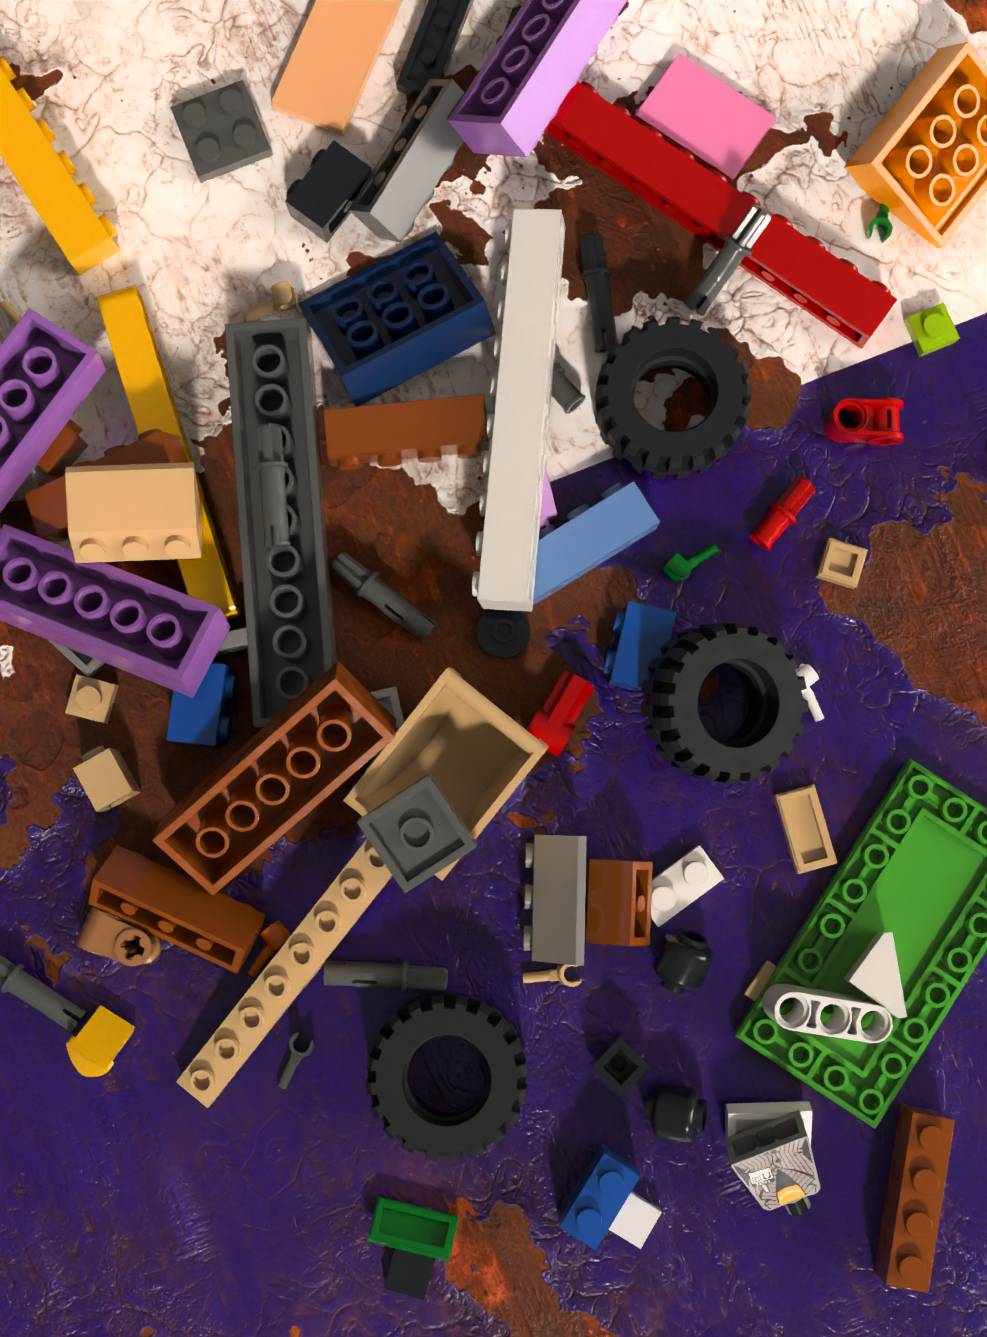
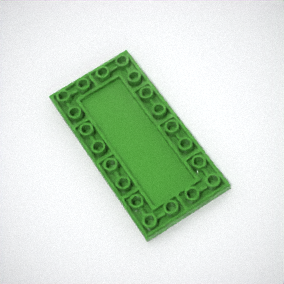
M907 759L733 1035L876 1129L987 950V808L914 760ZM877 932H893L907 1017L896 1018L891 1015L893 1027L890 1035L885 1040L879 1043H867L792 1031L781 1027L765 1013L762 1004L763 996L775 984H789L868 998L843 978ZM787 998L781 1003L779 1008L780 1015H786L792 1010L794 1005L793 998ZM833 1004L823 1008L820 1014L821 1022L829 1020L832 1016ZM872 1011L865 1013L862 1017L861 1028L869 1026L872 1022Z

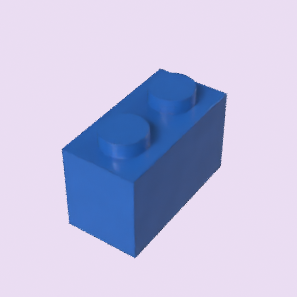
M628 601L625 611L617 610L612 630L613 634L619 635L616 650L608 649L603 673L610 674L608 684L641 692L643 680H651L653 672L648 670V666L653 657L662 658L664 656L661 652V647L671 639L676 616L675 611Z
M212 663L194 698L173 690L167 741L216 748L223 747V739L229 740L232 729V716L227 715L229 699H235L238 680L237 676L232 675L233 668L225 664Z
M601 1143L558 1214L559 1227L596 1251L641 1177L637 1166Z

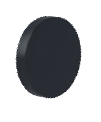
M489 609L483 614L478 623V641L483 650L495 658L509 659L519 655L526 648L530 639V624L521 611Z

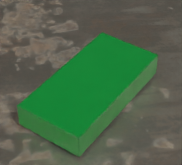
M378 1196L367 1242L449 1262L459 1216Z

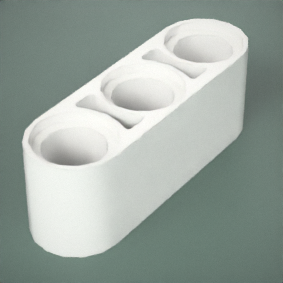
M775 984L765 992L762 999L765 1013L781 1027L792 1031L867 1043H879L890 1035L893 1027L890 1013L884 1007L862 996L789 984ZM787 998H793L794 1005L792 1010L786 1015H780L779 1008L781 1003ZM833 1004L832 1016L829 1020L821 1022V1011L825 1006ZM872 1011V1022L869 1026L861 1028L862 1017L865 1013Z

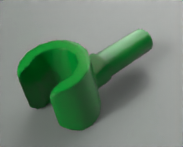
M885 204L880 205L876 218L868 225L865 232L867 239L871 237L874 226L882 227L885 232L882 243L890 237L893 227L888 219L889 208Z
M712 544L693 555L688 561L679 553H676L663 568V571L674 581H681L699 563L718 553L719 549L716 544Z

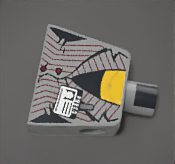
M799 1110L725 1138L733 1170L763 1209L770 1211L785 1206L788 1214L792 1216H800L809 1210L811 1202L808 1196L818 1193L821 1187L810 1141Z

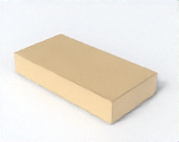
M812 784L773 795L795 873L801 874L837 864L815 785Z

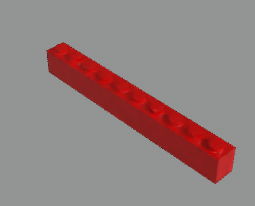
M577 81L559 106L556 116L544 130L549 136L717 251H720L726 242V234L733 233L753 204L761 206L759 200L754 195L735 189L728 184L727 179L720 172L714 169L708 170L697 163L695 157L688 150L681 147L675 148L666 142L657 129L649 125L643 126L634 120L627 109L617 103L611 104L600 97L598 91L587 82L582 81L580 83ZM769 212L772 215L771 221L751 247L753 249L751 256L746 255L739 266L862 349L898 299L891 295L890 289L883 283L875 280L870 281L860 274L858 268L852 262L844 258L838 259L826 251L824 244L813 236H804L794 229L792 223L786 217Z

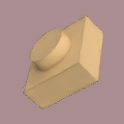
M76 674L65 713L108 724L118 685Z

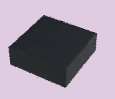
M395 1249L384 1288L424 1300L435 1258Z

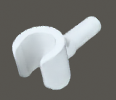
M800 664L799 668L795 671L797 676H804L807 689L801 690L802 696L805 700H808V707L815 722L824 719V716L810 686L819 679V676L809 664Z

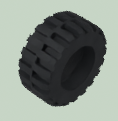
M667 317L664 325H658L656 319L643 323L641 331L638 332L635 328H632L623 334L622 342L620 344L614 343L607 353L605 363L601 365L594 396V416L596 424H600L601 427L600 436L605 445L611 444L614 448L612 453L614 457L620 462L626 459L632 463L630 469L639 474L644 469L653 472L652 478L662 480L665 479L666 475L674 474L676 480L688 478L689 474L694 471L700 474L708 470L715 461L719 462L728 453L747 421L750 412L748 404L752 399V386L746 384L749 376L747 365L744 362L738 363L736 360L740 352L733 343L725 346L721 342L723 333L715 328L710 333L700 329L703 323L701 321L691 319L689 325L680 324V317ZM660 368H675L689 373L701 383L708 396L709 407L704 420L697 427L683 432L664 431L649 424L640 415L634 403V390L640 378Z
M718 623L700 625L699 628H688L678 634V640H668L661 647V652L664 656L662 658L653 657L648 670L653 672L651 680H643L641 692L647 693V704H640L641 716L649 717L650 725H647L644 729L649 740L659 741L655 748L658 754L663 759L672 760V767L680 772L692 774L693 777L723 783H737L739 780L749 782L759 779L761 772L771 773L779 767L780 761L778 757H789L795 749V745L791 742L794 736L801 737L805 724L800 723L801 714L808 711V700H802L801 691L807 689L804 676H797L795 670L799 668V663L793 654L783 653L786 650V645L780 639L768 637V632L757 626L747 627L743 623ZM728 663L744 679L749 695V707L746 718L739 730L725 741H716L706 732L700 721L697 706L698 694L702 682L708 673L717 665Z
M446 991L445 994L438 995L431 993L422 996L421 999L414 1002L410 1001L401 1007L380 1031L369 1055L366 1068L368 1070L366 1090L367 1095H370L372 1100L370 1108L375 1119L380 1118L383 1122V1131L391 1140L394 1137L403 1143L402 1149L413 1154L414 1150L425 1153L424 1159L437 1161L438 1156L449 1157V1162L462 1161L463 1155L472 1153L476 1157L486 1152V1147L492 1142L498 1144L506 1136V1130L509 1126L516 1123L520 1115L521 1105L525 1102L528 1076L526 1056L523 1045L517 1036V1031L511 1022H508L502 1016L500 1010L493 1005L485 1004L481 1001V998L471 994L470 996H464L452 991ZM454 1035L466 1039L480 1051L486 1064L487 1083L484 1092L473 1106L459 1113H439L425 1107L416 1099L410 1088L408 1069L413 1054L424 1042L437 1036Z

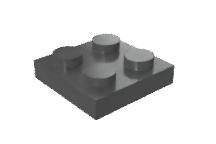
M243 80L170 107L200 183L273 156Z
M431 773L423 776L357 820V824L404 893H407L463 857L478 845Z

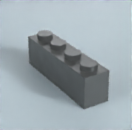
M429 79L348 209L379 239L402 242L403 238L412 231L414 221L423 206L433 197L434 188L442 175L454 163V156L464 140L447 120L465 92L453 79Z

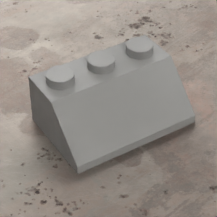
M534 835V843H526L525 868H533V884H525L524 909H532V926H524L523 951H531L532 961L584 966L587 836Z

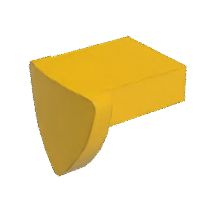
M100 1005L76 1037L71 1036L66 1043L67 1051L74 1067L82 1076L99 1077L106 1074L114 1065V1058L129 1040L135 1027Z

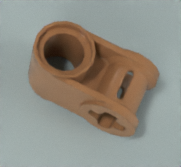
M91 906L76 942L78 947L88 952L108 957L132 967L153 962L157 959L162 949L160 937L94 906ZM140 939L139 945L145 948L144 953L136 954L137 948L132 945L133 940Z

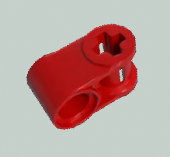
M898 398L843 399L825 417L824 431L828 438L838 443H869L877 446L900 444L904 442V434L900 432V410L904 408V401ZM839 413H844L851 417L854 424L853 428H846L840 423Z

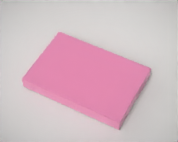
M679 53L637 111L634 120L643 126L649 125L654 127L662 134L666 142L675 148L681 147L688 150L695 157L696 162L708 170L714 169L725 176L728 183L731 184L774 124L776 116Z

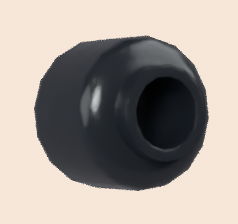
M679 928L677 932L665 935L653 962L654 971L662 979L661 985L664 988L682 994L685 989L695 990L702 986L714 957L711 948L708 946V939L695 931L685 928Z
M661 1084L655 1091L654 1097L647 1096L644 1120L645 1122L652 1123V1130L657 1138L692 1142L698 1133H704L707 1119V1100L701 1099L696 1088Z

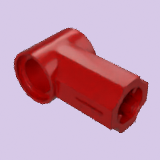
M565 670L551 691V695L544 707L540 706L527 731L538 740H543L549 746L546 751L558 758L576 727L573 724L595 687L576 674Z

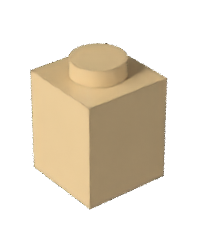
M103 746L97 747L85 753L81 757L83 763L73 768L96 812H107L141 793L119 750L112 748L105 750Z

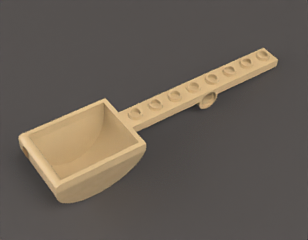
M448 667L395 733V738L385 746L343 801L360 815L364 816L423 776L431 773L476 840L549 746L543 740H538L464 681L461 675L453 668ZM368 838L176 1081L206 1108H209L391 879L392 874ZM460 858L436 873L435 876L443 881Z

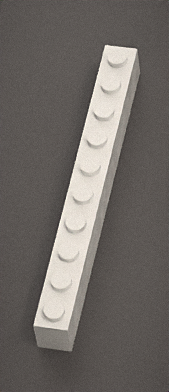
M514 209L512 224H506L505 247L510 249L509 261H503L501 269L502 286H506L505 299H499L498 322L503 324L502 337H496L494 344L495 361H499L498 375H492L490 388L491 399L496 400L495 414H489L487 419V436L492 438L491 453H485L483 460L484 477H489L487 492H481L479 503L480 516L485 517L484 531H478L476 536V555L481 556L480 572L474 571L472 578V594L477 596V600L483 609L530 612L533 609L566 230L561 209Z

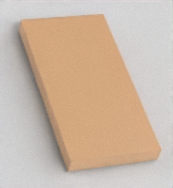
M316 0L272 98V109L344 137L403 0Z

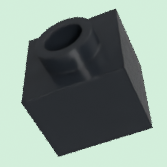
M618 1033L589 1063L591 1069L621 1098L650 1068L648 1062ZM617 1055H621L626 1059L625 1066L620 1070L611 1067V1060Z

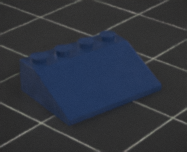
M437 231L298 303L355 407L376 398L496 334L484 298Z

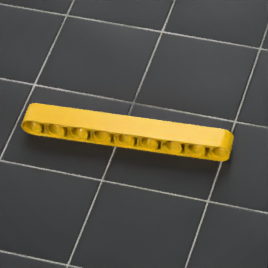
M132 285L97 296L99 309L138 435L148 430L161 429L162 432L179 436L188 462H194L139 289L136 285ZM195 467L204 524L202 557L177 560L188 595L219 607L226 620L241 616L240 608Z

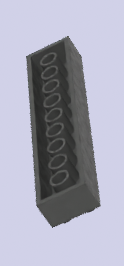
M306 317L225 324L253 726L258 730L264 728L337 663L312 335ZM266 423L279 424L282 430L284 462L288 463V469L285 470L290 547L283 548L280 545L279 548H264L260 471L255 470V465L259 463L257 428Z

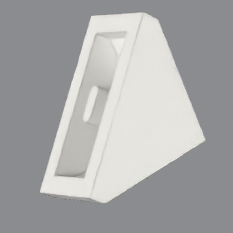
M877 932L843 979L870 1000L884 1007L890 1015L896 1018H905L907 1014L893 932Z

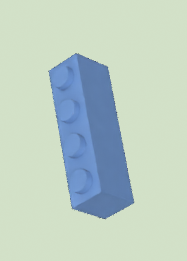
M634 481L625 487L621 482L613 485L601 494L603 498L601 502L591 508L587 503L583 504L567 515L569 521L557 529L554 525H550L539 532L533 606L657 529L660 521Z

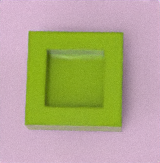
M944 302L911 315L904 321L919 357L956 343L960 338Z

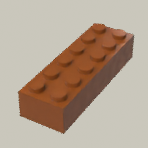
M338 661L160 819L152 841L213 896L395 738L396 718Z

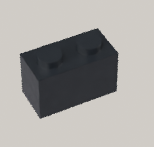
M335 140L332 141L326 150L323 148L316 153L310 165L311 169L302 180L297 179L292 183L287 191V199L285 200L290 216L326 243H328L351 214L348 209L372 172V168Z

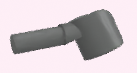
M300 1032L295 1033L290 1038L289 1048L291 1054L277 1083L283 1089L287 1088L302 1058L310 1055L315 1047L314 1039H312L307 1051L298 1052L294 1044Z

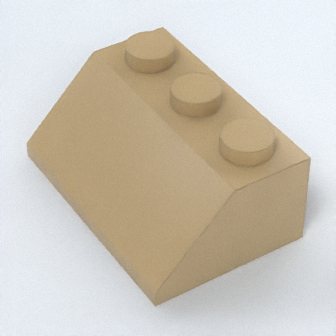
M194 462L65 468L68 534L75 563L192 559L202 557L204 524Z

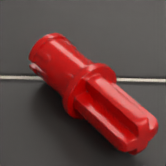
M797 477L777 502H771L769 505L770 511L755 530L749 534L750 539L762 549L769 551L787 526L794 525L797 522L795 516L815 493L816 488L806 478Z

